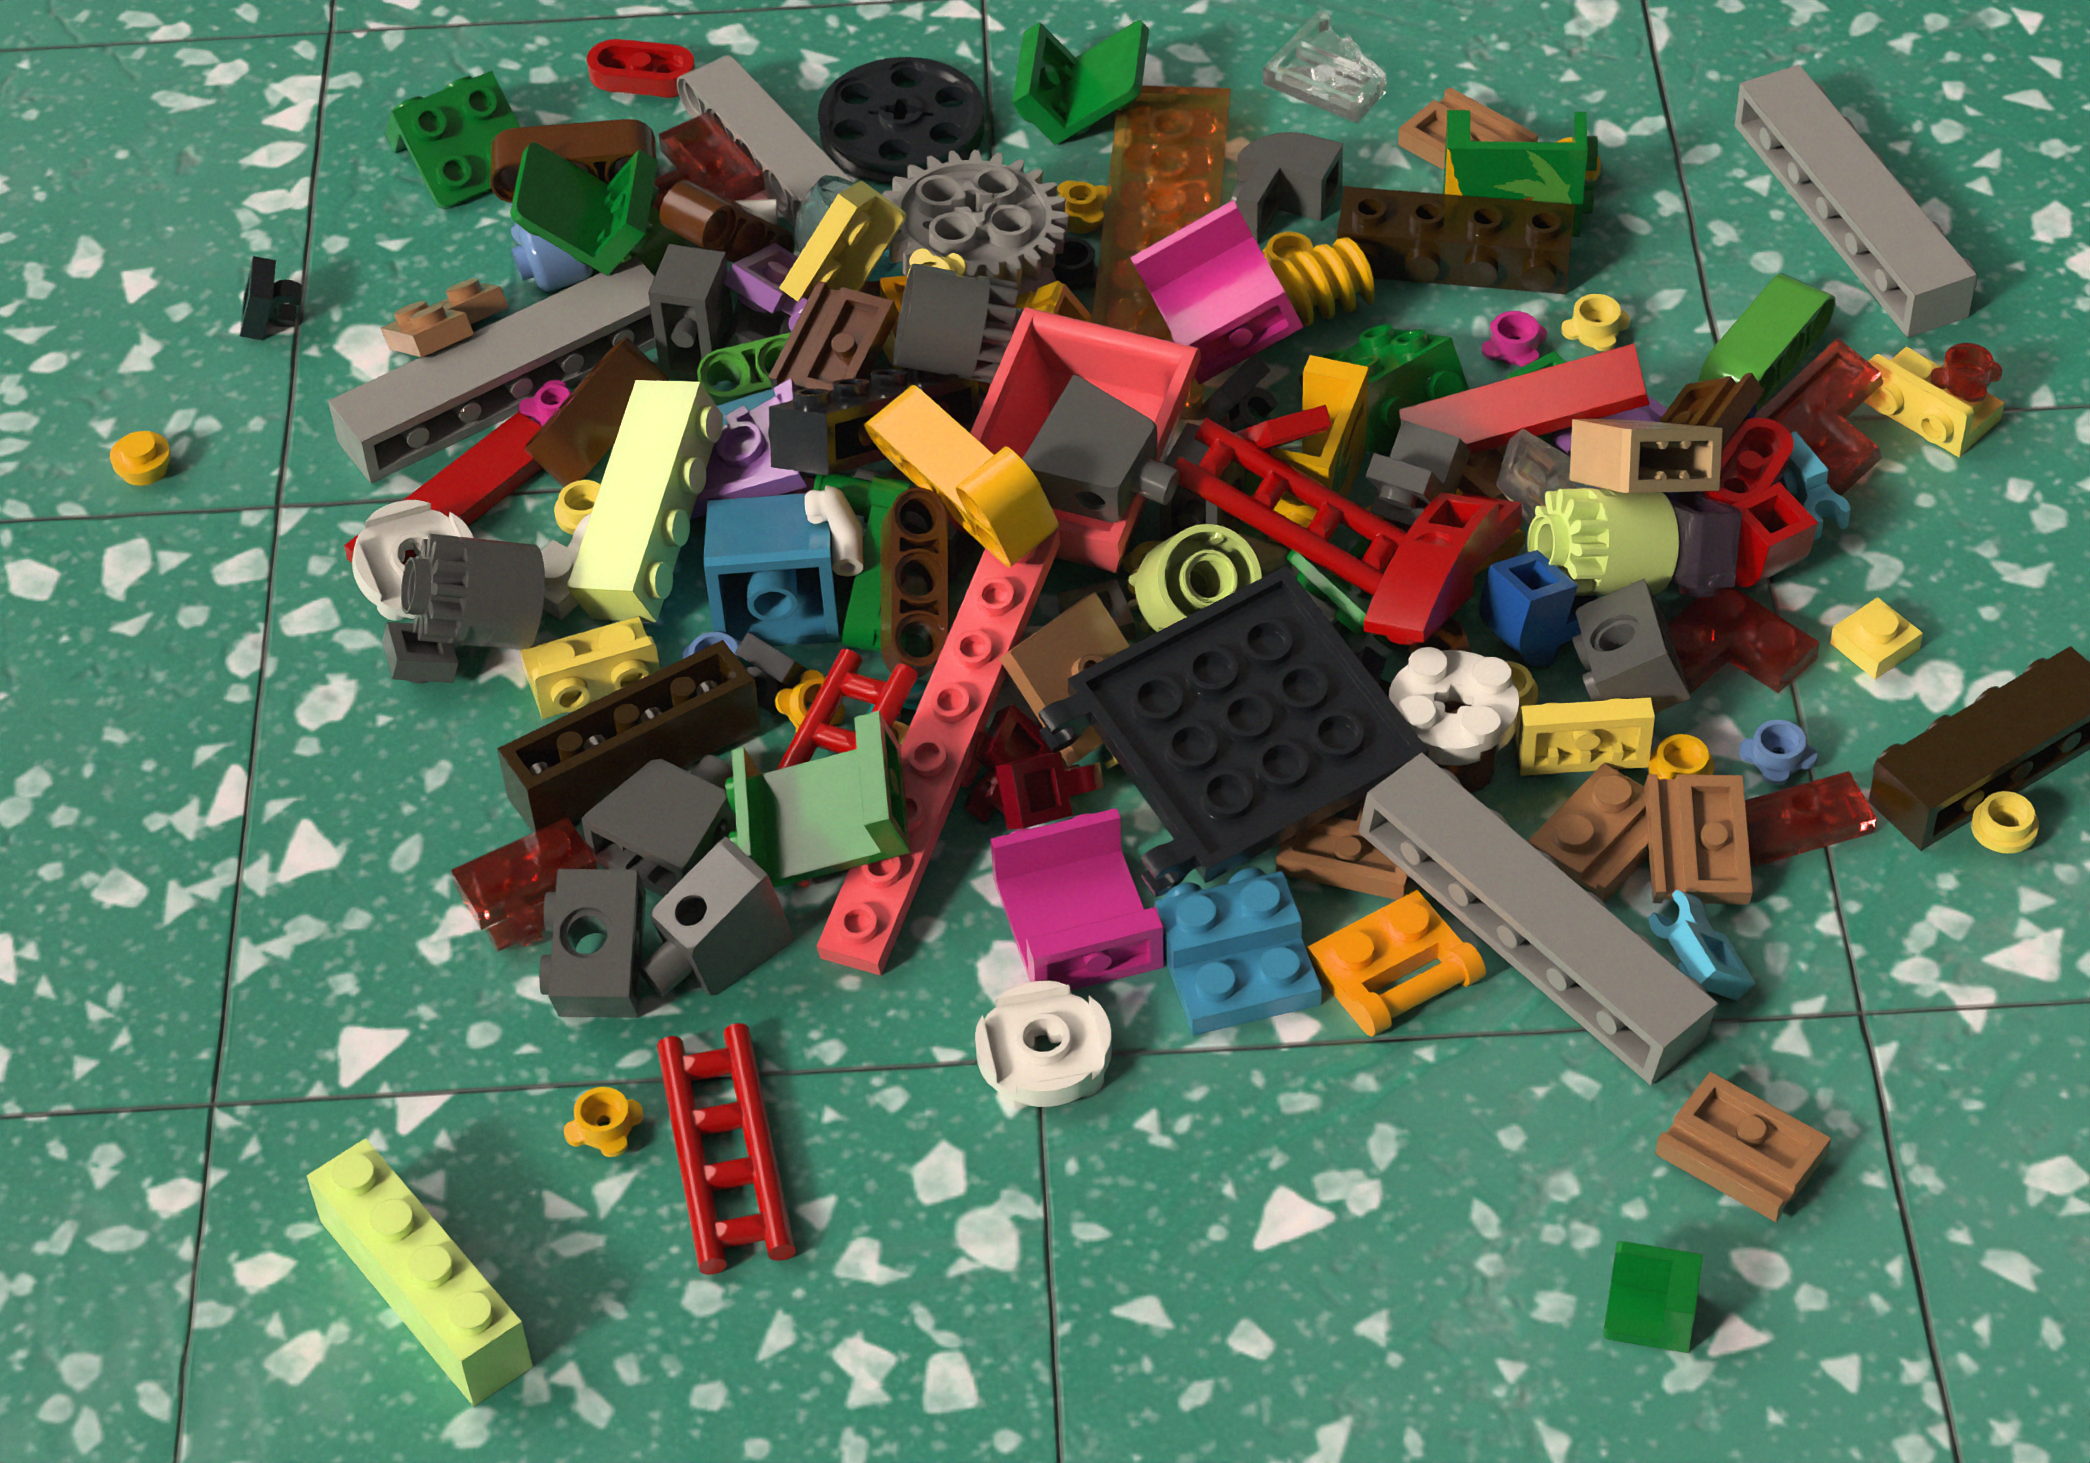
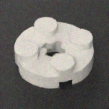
M404 500L381 507L368 518L365 528L358 535L355 543L352 568L358 587L365 597L377 606V610L382 616L393 621H401L406 618L415 619L416 615L405 614L401 605V584L405 568L402 562L405 559L406 550L414 549L417 556H422L421 543L423 539H428L429 534L474 538L468 526L450 512L449 517L441 512L430 510L431 503L420 500Z
M1424 647L1417 649L1410 655L1408 665L1401 669L1392 681L1389 699L1428 748V758L1434 763L1442 765H1468L1480 761L1481 752L1490 750L1497 744L1499 751L1509 743L1515 733L1518 720L1519 695L1511 680V669L1502 659L1483 657L1466 651H1440L1433 647ZM1456 701L1466 706H1460L1457 714L1445 712L1444 702Z
M1056 981L1028 982L1003 992L995 999L996 1008L987 1014L985 1020L983 1015L980 1018L975 1032L977 1063L986 1082L997 1090L1000 1101L1006 1106L1014 1109H1022L1028 1106H1058L1072 1102L1080 1097L1094 1095L1102 1088L1104 1073L1111 1061L1112 1055L1111 1028L1104 1009L1090 996L1088 1003L1082 997L1071 994L1069 985ZM1039 1035H1047L1050 1043H1061L1058 1047L1047 1052H1038L1030 1049L1035 1044V1037Z

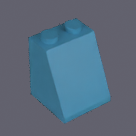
M807 493L707 501L704 571L713 632L728 634L741 642L749 632L770 646L840 641L836 573L832 569V533L828 521L813 524L807 520L805 512V495Z

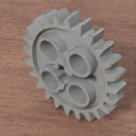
M973 150L969 160H961L955 151H950L948 162L943 164L933 156H928L926 170L912 164L909 165L907 179L895 176L893 178L892 191L883 192L885 198L906 213L905 221L888 246L889 261L891 263L903 261V274L907 276L911 267L909 263L910 257L918 249H928L934 256L947 257L949 254L955 253L962 256L967 264V271L962 276L977 278L979 275L1016 282V290L1021 289V275L1037 281L1040 279L1041 266L1053 268L1055 266V255L1063 254L1068 224V213H1065L1066 200L1064 197L1056 196L1057 184L1055 182L1042 184V170L1037 169L1025 174L1024 160L1022 159L1007 166L1003 164L1002 153L997 152L990 161H984L979 150Z

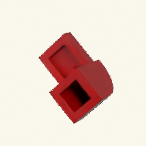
M1780 482L1730 505L1727 517L1716 513L1707 505L1703 497V491H1696L1684 497L1680 512L1718 554L1714 571L1724 580L1738 587H1750L1803 561L1810 553L1818 527V522Z

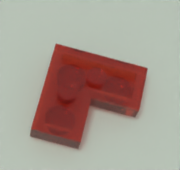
M703 113L658 134L660 151L677 168L655 178L654 185L659 188L653 207L659 212L668 191L676 183L683 180L691 181L734 202L742 201L765 190L763 172L707 113Z
M1839 338L1832 342L1754 415L1755 418L1774 420L1783 425L1790 433L1796 431L1829 470L1827 484L1836 494L1841 496L1882 459L1879 446L1845 420L1883 384L1881 373Z
M1721 579L1669 623L1690 694L1728 661L1779 693L1818 657L1819 641Z

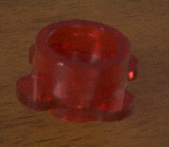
M1960 343L1947 350L1943 366L1932 370L1930 381L1939 389H1948L1954 396L1963 398L1968 402H1980L1986 398L1987 387L1991 382H1997L2001 379L2002 367L1994 361L1992 354L1986 348L1973 343Z

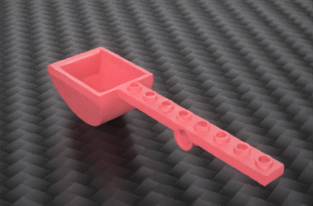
M1025 307L970 434L994 455L1006 446L1023 459L1072 376L1076 375L1153 420L1157 426L1158 455L1156 461L1163 463L1201 359L1200 349ZM1136 494L1123 518L1114 523L1052 508L1058 520L1059 528L1011 568L1002 564L985 548L901 746L911 853L849 869L816 946L821 959L882 975L959 787L968 788L975 780L981 763L975 757L986 736V722L1007 674V670L999 658L1020 643L1054 558L1117 573L1134 537L1149 500L1148 498ZM947 514L948 520L956 529H958L959 531L968 536H971L961 525H959L949 514Z

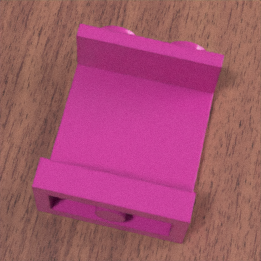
M1234 200L1131 257L1134 266L1169 327L1174 342L1200 349L1201 359L1195 374V379L1199 385L1251 357L1254 353L1260 352L1303 328L1284 289L1273 273Z
M1117 808L1094 814H1081L1069 820L1032 829H1019L1008 835L991 838L993 880L1030 982L1056 981L1069 985L1070 990L1073 991L1164 968L1163 926L1155 907L1145 910L1143 908L1122 853L1121 818Z

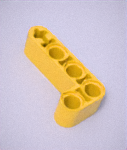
M911 385L865 423L864 426L867 433L880 451L918 487L930 489L940 496L946 506L947 514L1006 567L1011 568L1059 528L1058 520L1038 479L1028 465L1012 449L1006 446L995 455L991 453L917 386Z

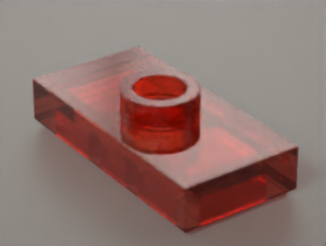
M1849 771L1745 800L1749 855L1754 867L1875 833L1877 817Z

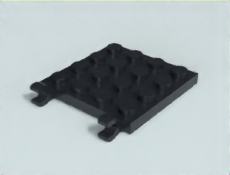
M1287 566L1266 575L1068 678V693L1070 697L1051 703L1038 712L1039 718L1046 726L1039 730V734L1052 753L1059 752L1072 745L1092 725L1174 840L1156 846L1141 856L1142 862L1148 869L1142 873V879L1155 897L1164 895L1171 888L1179 885L1194 869H1196L1205 883L1219 877L1365 798L1367 792L1421 752L1427 757L1429 754V750Z

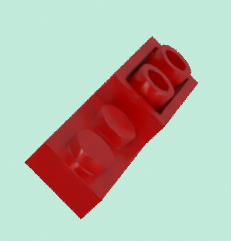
M1440 492L1413 523L1387 566L1365 616L1364 632L1385 635L1391 642L1397 644L1424 643L1473 595L1474 570L1522 526V503L1468 493L1456 495Z

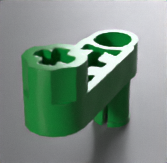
M838 473L816 475L813 490L822 491L825 490L826 486L841 490L855 515L864 516V523H867L863 541V570L855 576L844 624L842 645L881 653V525L884 516L899 494L911 488V482L874 475L872 481ZM907 511L900 513V520L903 526ZM903 633L900 636L901 646L905 652L909 645L911 633Z

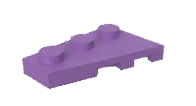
M792 378L773 388L776 394L775 397L749 412L745 405L725 416L728 424L723 426L720 439L714 443L706 468L705 487L697 496L690 519L707 515V501L776 496L808 487L806 472L771 467L770 440L768 436L769 406L794 400L793 392L799 389Z

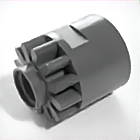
M913 263L907 277L900 308L894 347V366L943 375L952 373L959 375V378L992 384L1024 310L1015 308L1018 290H1016L1017 283L979 275L977 278L957 275L956 271Z
M429 534L428 539L422 540V556L410 557L407 560L401 584L402 610L405 614L416 615L413 623V633H418L419 641L514 650L529 649L532 646L541 621L545 593L544 561L541 550L537 545Z

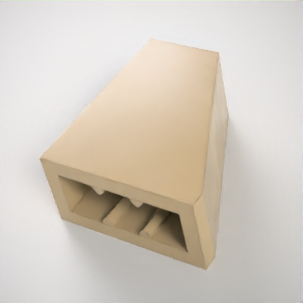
M1572 419L1569 481L1623 493L1719 491L1723 428L1628 419Z

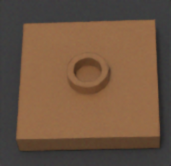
M1094 592L1077 602L999 659L1042 726L1046 727L1039 718L1038 712L1051 703L1070 697L1068 693V678L1130 646ZM1091 725L1082 733L1077 741L1059 752L1062 753V757L1069 766L1084 758L1104 742Z

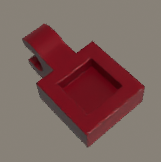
M1013 704L996 712L975 757L979 763L988 769V772L972 789L966 799L964 808L982 823L988 821L994 807L1004 814L995 766L1045 753H1052L1039 734L1041 728Z
M1061 752L1045 753L995 766L1007 830L1024 829L1073 816L1070 796L1105 788L1100 762L1079 766V764L1064 766Z

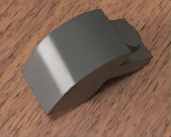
M1282 132L1261 137L1241 150L1237 156V185L1231 201H1235L1257 244L1279 210L1322 221L1342 187L1343 143L1305 133Z
M1403 420L1390 457L1376 453L1372 456L1366 477L1378 490L1370 512L1412 526L1424 509L1440 492L1456 494L1471 450L1460 437Z

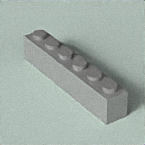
M1799 64L1740 83L1735 127L1904 335L1909 338L1968 318L1973 291L1977 286V275L1968 259L1960 256L1945 238L1941 227L1936 222L1931 221L1917 205L1910 190L1905 186H1901L1885 167L1882 157L1876 151H1872L1856 132L1851 120L1843 117L1827 98L1823 87L1815 83Z
M635 256L618 264L608 276L599 273L473 332L474 335L422 358L420 357L328 400L338 443L370 483H374L515 415L519 411V403L525 398L534 397L536 392L548 381H564L567 389L580 384L595 365L625 336L643 353L656 348L648 295L655 276Z
M1421 752L1367 792L1358 832L1650 1086L1704 1042L1718 1005L1708 995L1705 988L1694 978L1685 976L1660 955L1650 940L1641 934L1633 932L1614 916L1598 896L1585 891L1558 868L1555 861L1547 853L1535 849L1509 826L1506 819L1500 813L1493 809H1488L1463 788L1453 773L1440 768Z

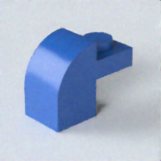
M1538 550L1490 565L1480 599L1479 610L1481 620L1485 626L1526 663L1535 667H1545L1554 664L1561 644L1573 641L1572 637L1581 634L1575 608L1596 600L1598 597L1596 595L1575 596L1578 585L1557 566L1549 565L1548 562L1550 560Z

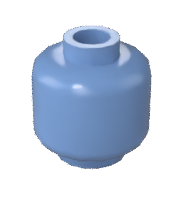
M520 226L518 235L521 245L511 248V252L522 281L533 278L542 291L550 293L591 277L593 267L578 262L567 252L539 236L528 233Z

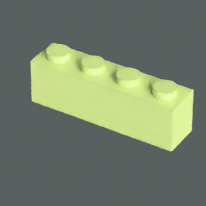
M635 381L567 585V589L591 619L624 621L639 616L641 622H657L664 599L671 593L673 570L681 546L688 540L690 532L689 520L697 496L705 487L706 468L714 443L720 439L723 429V414L701 382Z
M366 1138L306 1175L321 1223L473 1407L533 1367L522 1321Z

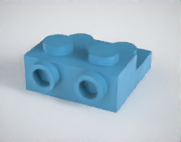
M1246 868L1235 873L1229 879L1228 884L1203 890L1196 883H1182L1171 888L1166 893L1164 899L1155 901V908L1163 926V955L1192 1036L1321 1005L1322 989L1302 940V920L1282 871L1265 875V872L1259 868Z

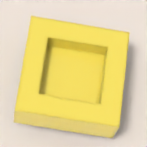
M1877 597L1833 626L1830 644L1876 680L1919 651L1923 633Z

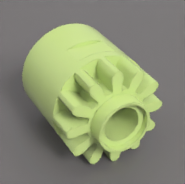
M1604 488L1559 489L1558 491L1546 492V506H1536V517L1532 520L1528 531V553L1535 550L1540 551L1550 560L1548 562L1549 565L1557 566L1578 585L1575 596L1607 595L1645 578L1653 595L1662 592L1669 584L1678 559L1679 532L1674 509L1663 492L1623 493Z
M1214 524L1195 525L1165 540L1141 556V565L1138 572L1129 576L1128 579L1129 583L1135 587L1136 595L1134 599L1129 601L1128 606L1131 610H1140L1144 617L1140 625V629L1143 632H1148L1152 629L1158 632L1261 579V567L1252 547L1236 532Z

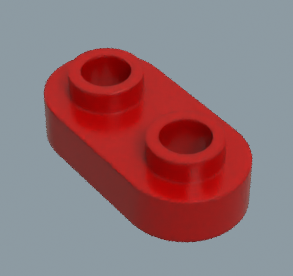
M610 39L596 44L587 54V66L591 83L601 90L612 93L674 98L679 96L677 89L678 77L695 69L692 53L688 49L674 44Z
M1750 418L1742 421L1721 450L1719 491H1703V497L1707 505L1716 513L1727 517L1730 505L1778 483L1789 465L1794 441L1791 433L1780 423L1767 418Z

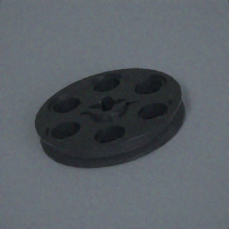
M894 57L860 65L840 76L828 87L818 108L820 141L828 157L844 171L859 178L879 183L892 184L895 176L907 179L908 166L911 164L926 170L928 156H933L943 164L948 162L949 152L955 151L961 160H969L972 151L979 148L985 132L983 98L975 83L958 69L942 62L925 58ZM903 80H914L920 83L912 88H901L895 85ZM854 96H863L870 99L862 104H849L845 102V100ZM949 99H958L965 102L953 108L939 105L941 102ZM847 132H858L864 135L852 141L838 138ZM943 135H952L959 138V140L950 144H941L934 141L935 138ZM890 152H904L909 155L904 159L896 161L883 158L885 154Z

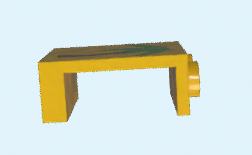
M1310 355L1303 371L1302 411L1326 404L1332 426L1328 427L1329 430L1302 439V453L1272 447L1270 452L1271 455L1346 498L1349 497L1366 453L1369 367ZM1287 492L1283 494L1274 508L1276 512L1304 528L1308 527L1318 511ZM1334 533L1332 534L1328 542L1331 543ZM1268 536V541L1280 543Z

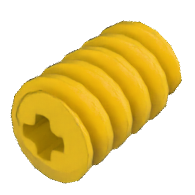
M1350 238L1337 239L1332 247L1328 244L1317 245L1311 251V254L1307 251H1297L1290 257V261L1285 257H1278L1269 264L1304 326L1313 324L1314 306L1318 307L1324 319H1332L1335 315L1334 300L1338 299L1342 308L1348 313L1354 312L1356 309V293H1359L1364 302L1369 306L1374 302L1375 290L1370 265L1362 250Z

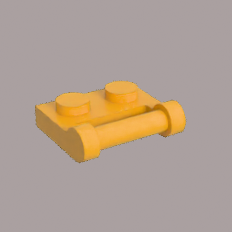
M1418 890L1307 946V953L1317 976L1360 1028L1370 1037L1390 1028L1392 1025L1391 1019L1459 983L1467 987L1486 975L1484 961L1477 949L1471 943H1463ZM1436 959L1441 961L1436 966L1381 995L1375 993V991Z

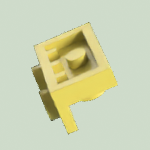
M860 180L836 196L779 288L797 302L811 294L818 281L825 282L828 288L840 290L841 287L860 291L905 221L906 213Z
M1907 346L1891 360L1880 354H1875L1867 362L1861 401L1957 457L1962 456L2002 418L2004 401Z
M639 616L532 646L529 649L520 650L523 668L542 719L565 712L576 711L660 670L655 642L651 636L646 635Z
M1614 698L1606 701L1546 703L1542 705L1521 706V716L1517 720V727L1513 735L1520 776L1596 771L1603 763L1615 770L1649 767L1655 721L1651 698Z

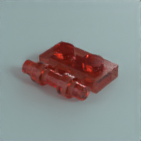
M567 817L450 871L454 887L480 929L487 928L491 944L496 952H500L519 942L523 947H526L543 939L542 932L546 929L544 925V903L542 902L545 901L546 892H556L558 869H597V864L590 850Z

